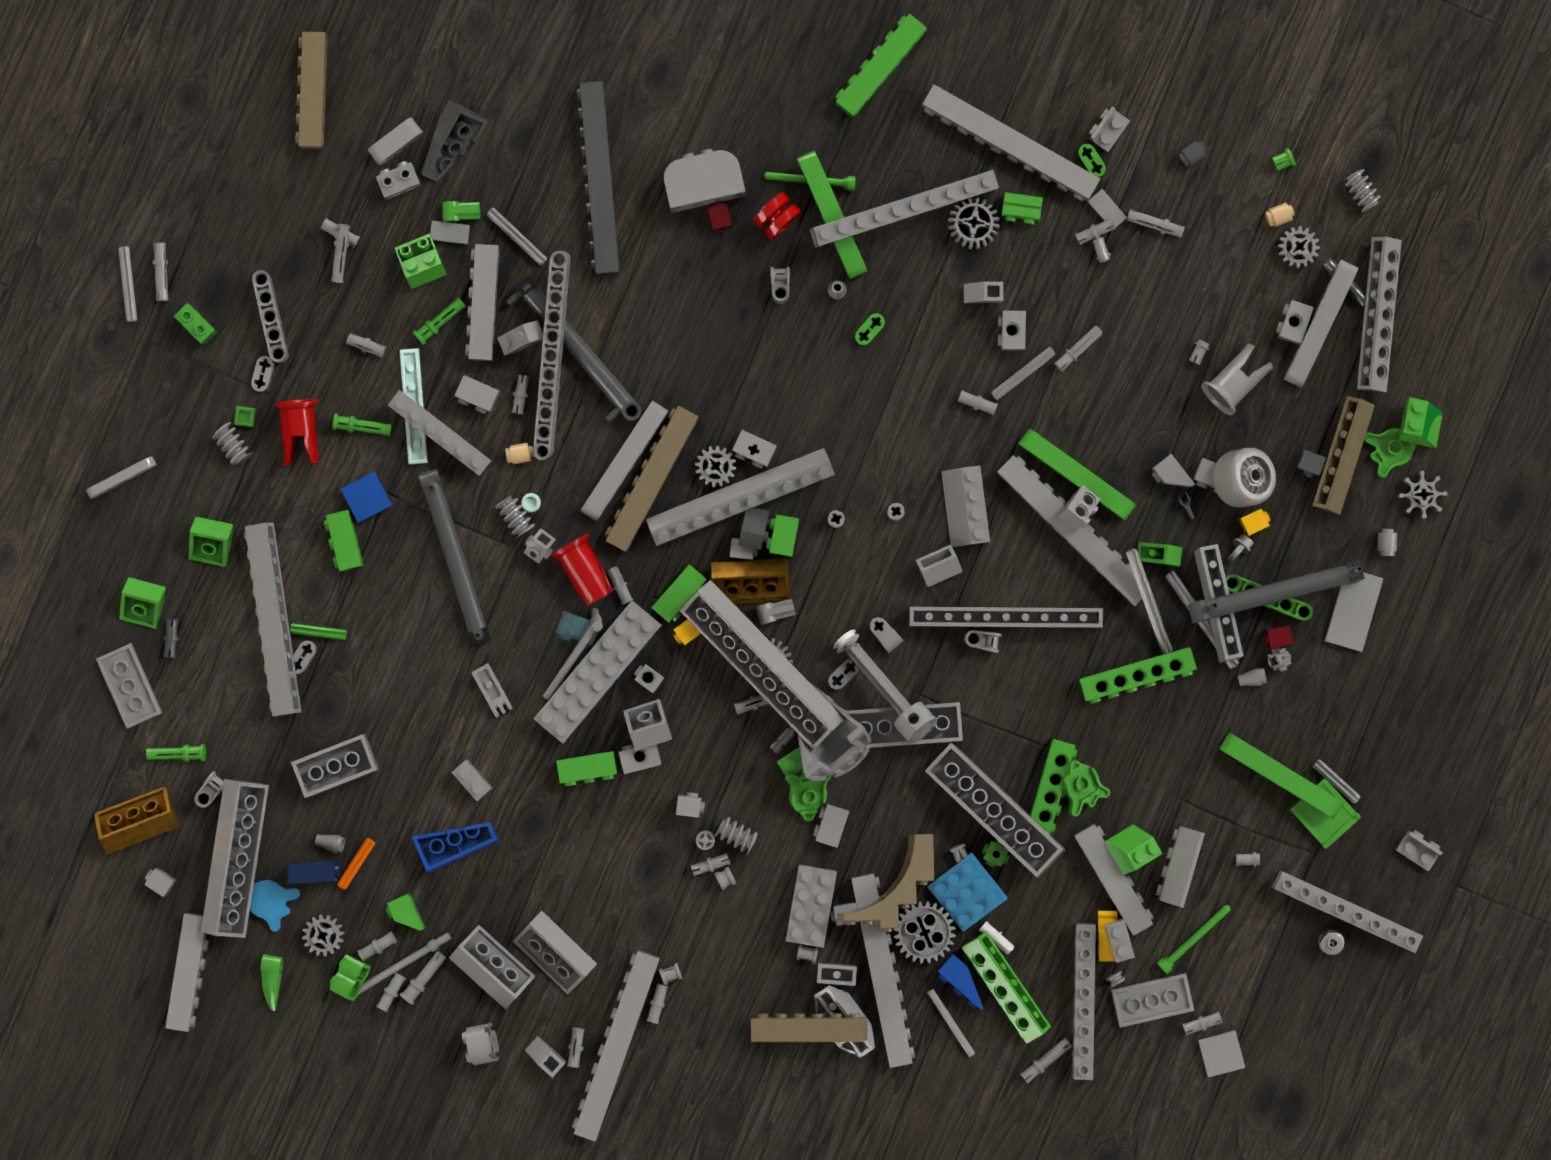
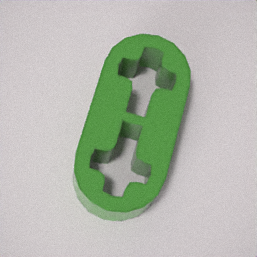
M1082 145L1078 150L1080 161L1088 172L1100 178L1105 172V164L1092 145ZM1084 148L1086 150H1091V153L1089 155L1092 160H1089L1087 156H1082ZM1092 162H1094L1096 166H1101L1100 174H1098L1097 172H1092L1094 168Z
M878 313L869 316L856 332V342L862 346L868 345L884 327V317ZM880 318L881 320L879 323L881 324V326L876 325L873 329H871L870 326L873 323L871 319ZM867 330H869L870 333L867 335V338L869 340H863L861 342L859 340V333L864 334Z

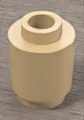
M1287 203L1270 208L1268 212H1265V217L1270 227H1277L1293 220L1292 216L1295 215L1293 207Z
M528 442L505 448L508 463L519 464L529 462L531 457H534L533 446H529Z

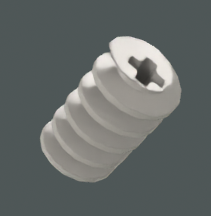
M1360 169L1344 179H1348L1345 184L1346 187L1352 186L1349 193L1356 192L1353 199H1360L1357 205L1365 206L1362 209V213L1380 203L1378 200L1381 195H1373L1377 189H1370L1373 184L1372 182H1365L1369 176H1361L1365 171L1364 169Z
M229 422L220 427L212 438L214 440L219 439L217 442L218 446L224 445L221 451L227 452L225 457L227 459L232 458L230 464L234 465L245 461L253 453L246 454L249 447H241L244 440L237 441L240 434H232L235 431V427L229 429L228 426L231 424Z
M513 495L498 503L495 508H502L499 514L501 516L506 515L503 519L504 522L511 521L507 527L515 528L512 534H519L518 537L530 531L535 524L528 525L531 518H524L527 512L519 511L523 505H516L519 499H512Z
M727 817L720 824L714 837L718 834H721L720 840L728 837L727 844L734 841V848L741 845L742 852L748 848V855L757 839V832L755 831L750 835L751 828L743 831V824L737 828V821L735 820L730 824V817Z

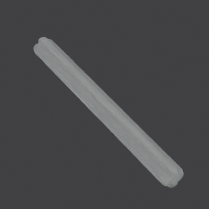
M1136 549L1128 550L1126 554L1161 652L1163 654L1172 652V646L1138 551Z
M1172 571L1165 577L1189 610L1188 604L1196 601L1176 573ZM1210 621L1199 622V626L1216 648ZM1237 660L1226 662L1230 669L1239 664Z

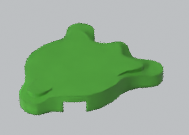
M1392 428L1381 434L1367 432L1364 442L1375 447V451L1370 453V459L1378 464L1377 475L1381 478L1386 477L1393 467L1407 463L1417 444L1398 440L1399 428Z
M1071 760L1068 763L1067 771L1063 778V789L1070 802L1069 814L1076 817L1080 815L1084 803L1088 807H1094L1098 798H1107L1110 795V790L1101 784L1094 768L1081 764L1077 760Z
M788 773L785 780L790 786V804L801 814L805 821L813 820L818 812L817 809L822 803L825 804L827 799L826 785L832 776L826 777V780L815 781L807 779L805 773L801 775Z

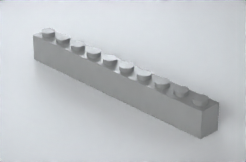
M936 85L932 86L922 104L924 112L928 115H937L941 118L940 121L948 126L953 124L958 127L957 131L960 133L974 136V140L982 145L984 143L990 145V149L995 153L1000 154L1002 152L1007 155V159L1016 164L1020 162L1027 171L1031 173L1035 171L1041 174L1040 178L1049 183L1050 181L1057 183L1059 189L1065 192L1067 190L1074 193L1073 196L1080 201H1084V199L1088 201L1100 181V178Z
M991 170L810 229L815 248L996 190L999 186L994 171Z
M822 448L647 518L646 521L655 544L658 546L835 474L826 451Z
M1013 455L996 473L1132 606H1136L1142 599L1131 565L1129 563L1125 565L1121 561L1123 557L1116 550L1111 551L1107 547L1109 543L1101 536L1098 538L1093 533L1095 530L1089 524L1085 528L1080 527L1075 532L1060 520L1058 516L1067 502L1060 496L1057 498L1052 493L1054 490L1047 483L1043 485L1038 480L1040 476L1033 469L1029 471L1025 467L1026 463L1022 458Z
M274 523L245 526L244 537L248 546L247 557L250 561V577L253 580V596L256 600L255 613L259 621L258 633L261 636V652L265 662L264 672L267 675L268 682L266 688L270 696L269 708L272 716L300 713L301 705Z
M909 607V626L1103 628V608Z
M874 873L851 877L857 909L866 907L881 897L878 896L877 888H881L879 877H875ZM860 921L889 1067L913 1064L912 1059L915 1058L913 1047H909L908 1040L911 1039L910 1029L905 1028L904 1021L908 1020L905 1009H901L900 1002L904 1001L902 990H898L896 984L900 982L898 971L894 972L893 964L896 963L894 952L890 953L889 945H892L890 933L881 932V928H874V924L862 925V921Z
M638 950L637 954L633 953L629 963L633 965L631 972L627 971L623 982L626 983L624 990L620 989L617 1001H620L618 1009L614 1008L610 1019H613L612 1026H607L604 1037L607 1038L605 1045L601 1044L597 1054L601 1056L599 1063L595 1062L591 1071L594 1074L592 1082L588 1081L585 1092L588 1093L586 1100L582 1099L578 1108L581 1111L580 1117H575L572 1128L575 1129V1135L592 1141L597 1139L660 957Z

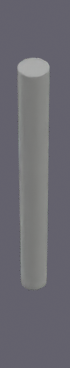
M931 989L928 991L927 994L968 1057L974 1055V1050L935 990Z

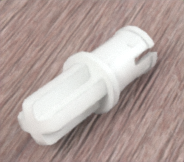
M987 921L979 929L982 933L987 931L995 945L1005 954H1009L1013 950L1014 945L1001 935L1002 932L999 933Z

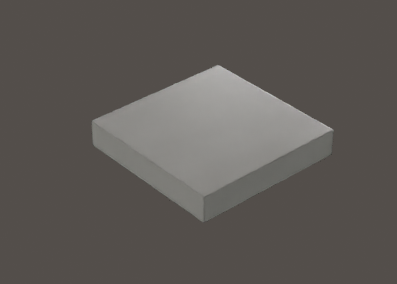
M1236 1030L1198 1039L1207 1077L1245 1068Z

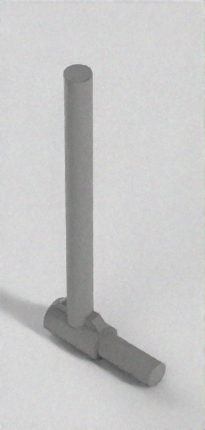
M597 608L591 610L590 627L543 694L544 698L548 700L551 698L593 634L603 628L602 618Z

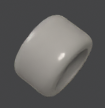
M1251 447L1227 452L1219 458L1213 471V483L1218 496L1226 504L1238 508L1260 504L1271 496L1276 485V472L1271 459L1263 451Z

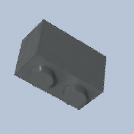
M754 507L746 510L739 545L761 550L762 543H767L769 532L765 530H770L771 519H768V510Z

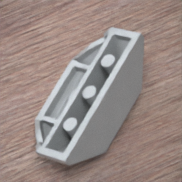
M829 985L814 995L816 1013H823L824 1017H830V1014L842 1013V1017H849L851 1013H860V1017H866L850 994ZM867 1019L868 1040L863 1042H835L840 1049L861 1058L875 1048L872 1024Z

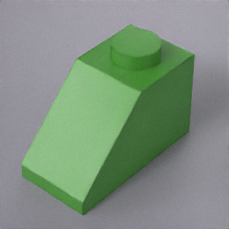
M1138 542L1137 551L1141 562L1180 566L1183 547Z
M410 893L387 903L386 911L390 918H394V921L420 931L425 929Z

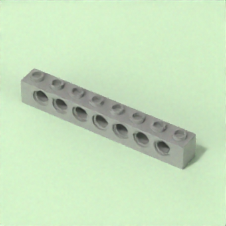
M1372 237L1357 382L1358 390L1387 392L1402 242L1399 239Z
M1279 871L1272 886L1275 890L1413 953H1416L1423 938V935L1283 871Z
M1075 923L1072 1078L1075 1080H1093L1096 925L1094 923Z

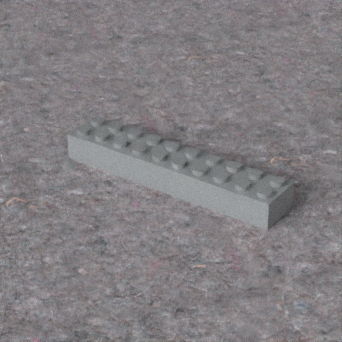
M711 580L701 587L680 610L813 750L845 720Z

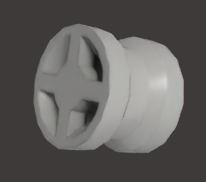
M707 830L699 832L696 837V844L702 850L712 848L715 843L713 833Z
M729 866L724 871L715 873L722 890L726 889L730 884H737Z

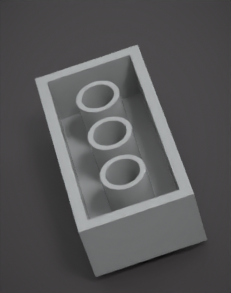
M366 734L359 735L291 762L304 798L379 770Z
M799 864L786 935L787 942L824 948L837 875L836 870Z

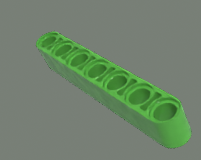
M811 151L798 157V164L824 223L844 218L816 152ZM853 236L833 242L849 279L867 272Z
M1029 428L1019 441V446L1077 488H1080L1082 485L1088 488L1100 498L1098 503L1122 520L1126 521L1136 507L1134 502Z
M1228 733L1219 748L1227 755L1334 819L1343 804L1338 798L1231 733Z

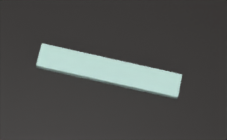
M419 348L400 350L403 392L424 408ZM405 419L408 463H428L426 434Z

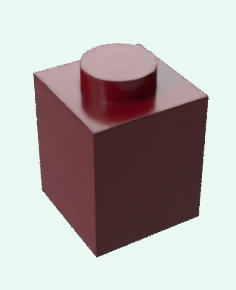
M722 201L711 203V207H708L713 232L732 228L727 204H722Z
M1290 625L1265 630V634H1263L1264 645H1268V649L1292 645L1293 639Z

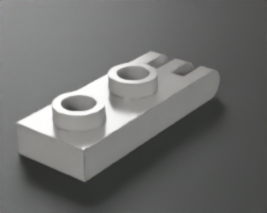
M489 663L471 672L496 718L500 716L496 710L497 708H500L502 714L506 713L503 707L505 704L509 710L513 709Z

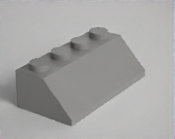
M972 466L941 471L951 546L959 547L989 543L990 537L981 467Z
M1182 826L1174 829L1172 834V840H1174L1173 847H1169L1166 856L1169 861L1167 866H1163L1161 877H1164L1162 885L1158 884L1155 894L1158 896L1157 900L1184 908L1205 833Z
M543 911L512 941L567 995L597 965Z
M480 925L471 932L449 957L504 1009H507L535 978L533 973Z

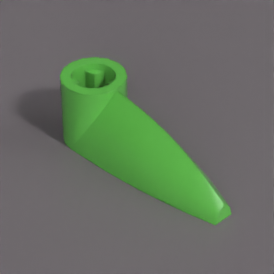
M263 954L261 960L263 992L270 1009L276 1011L283 969V957Z

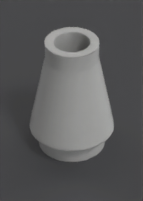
M839 280L832 281L828 286V294L833 299H841L847 292L846 285ZM839 285L841 290L835 291L834 286Z
M1258 667L1238 675L1240 686H1263L1264 683H1267L1264 668L1259 669Z
M318 834L315 839V845L334 853L342 852L345 838L341 837V835Z

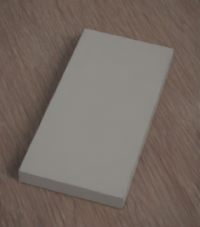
M1364 573L1365 579L1362 581L1340 586L1325 642L1360 652L1363 651L1383 578Z
M132 643L96 658L126 729L162 714V710Z
M1186 973L1111 989L1119 1028L1195 1011Z

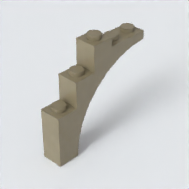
M933 834L909 835L904 865L898 878L889 890L878 900L866 907L852 912L837 913V921H844V925H856L855 921H862V925L874 924V928H881V932H892V928H899L898 907L910 908V904H917L916 885H928V881H934Z

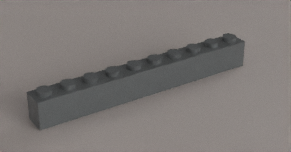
M603 81L580 83V88L577 89V99L581 100L582 107L578 108L579 119H583L580 135L581 138L585 139V145H582V157H586L587 164L583 165L584 176H588V183H585V193L590 197V202H587L586 205L587 214H591L592 220L588 221L589 233H593V240H590V251L594 252L595 259L591 260L592 271H596L597 275L620 274Z

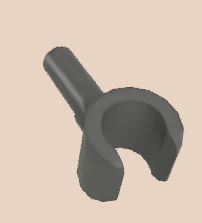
M1185 492L1187 498L1181 500L1178 495V500L1185 507L1190 520H1192L1194 515L1190 508L1191 499L1189 494Z

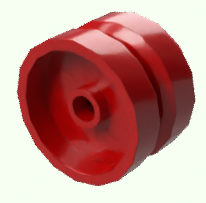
M784 192L771 199L753 219V222L759 228L771 222L765 229V234L770 240L781 234L801 213V210L795 204L788 206L784 210L790 200Z

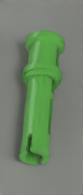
M457 298L431 321L426 320L420 329L413 331V334L423 345L426 344L425 341L434 334L437 335L438 329L466 306Z
M337 413L334 414L332 430L335 431L336 429H341L352 433L355 430L390 436L392 424L358 420L354 416H338Z
M201 744L200 746L185 745L182 748H147L146 758L147 760L183 759L185 762L194 759L205 761L206 746Z

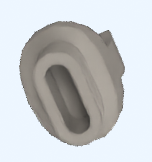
M1242 533L1239 538L1233 540L1235 549L1228 556L1227 560L1231 563L1241 552L1249 553L1250 547L1254 542Z

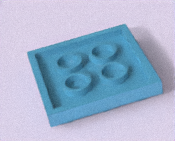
M972 853L927 886L963 932L1008 898Z

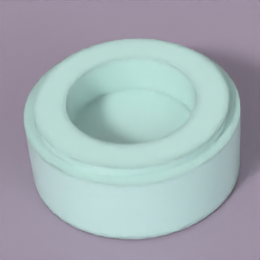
M528 493L522 498L521 504L527 512H536L541 506V500L536 494Z

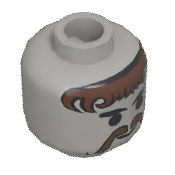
M1329 929L1320 934L1318 945L1324 953L1336 955L1344 948V937L1338 931Z

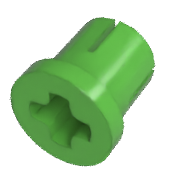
M1289 148L1285 149V152L1272 157L1277 171L1291 165L1296 166Z

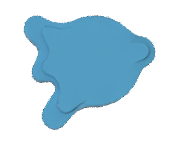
M272 880L259 881L254 883L250 910L256 916L266 920L272 931H278L281 927V918L290 914L291 911L286 906L287 901L299 898L300 891L296 888H283Z

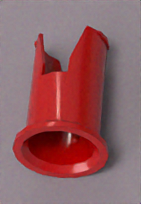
M318 399L288 400L274 403L280 409L284 455L283 465H290L292 463L295 436H304V444L311 464L320 462L318 459L314 409L316 403H319Z
M588 533L550 555L551 557L558 558L574 588L587 606L613 591L605 571L587 542Z

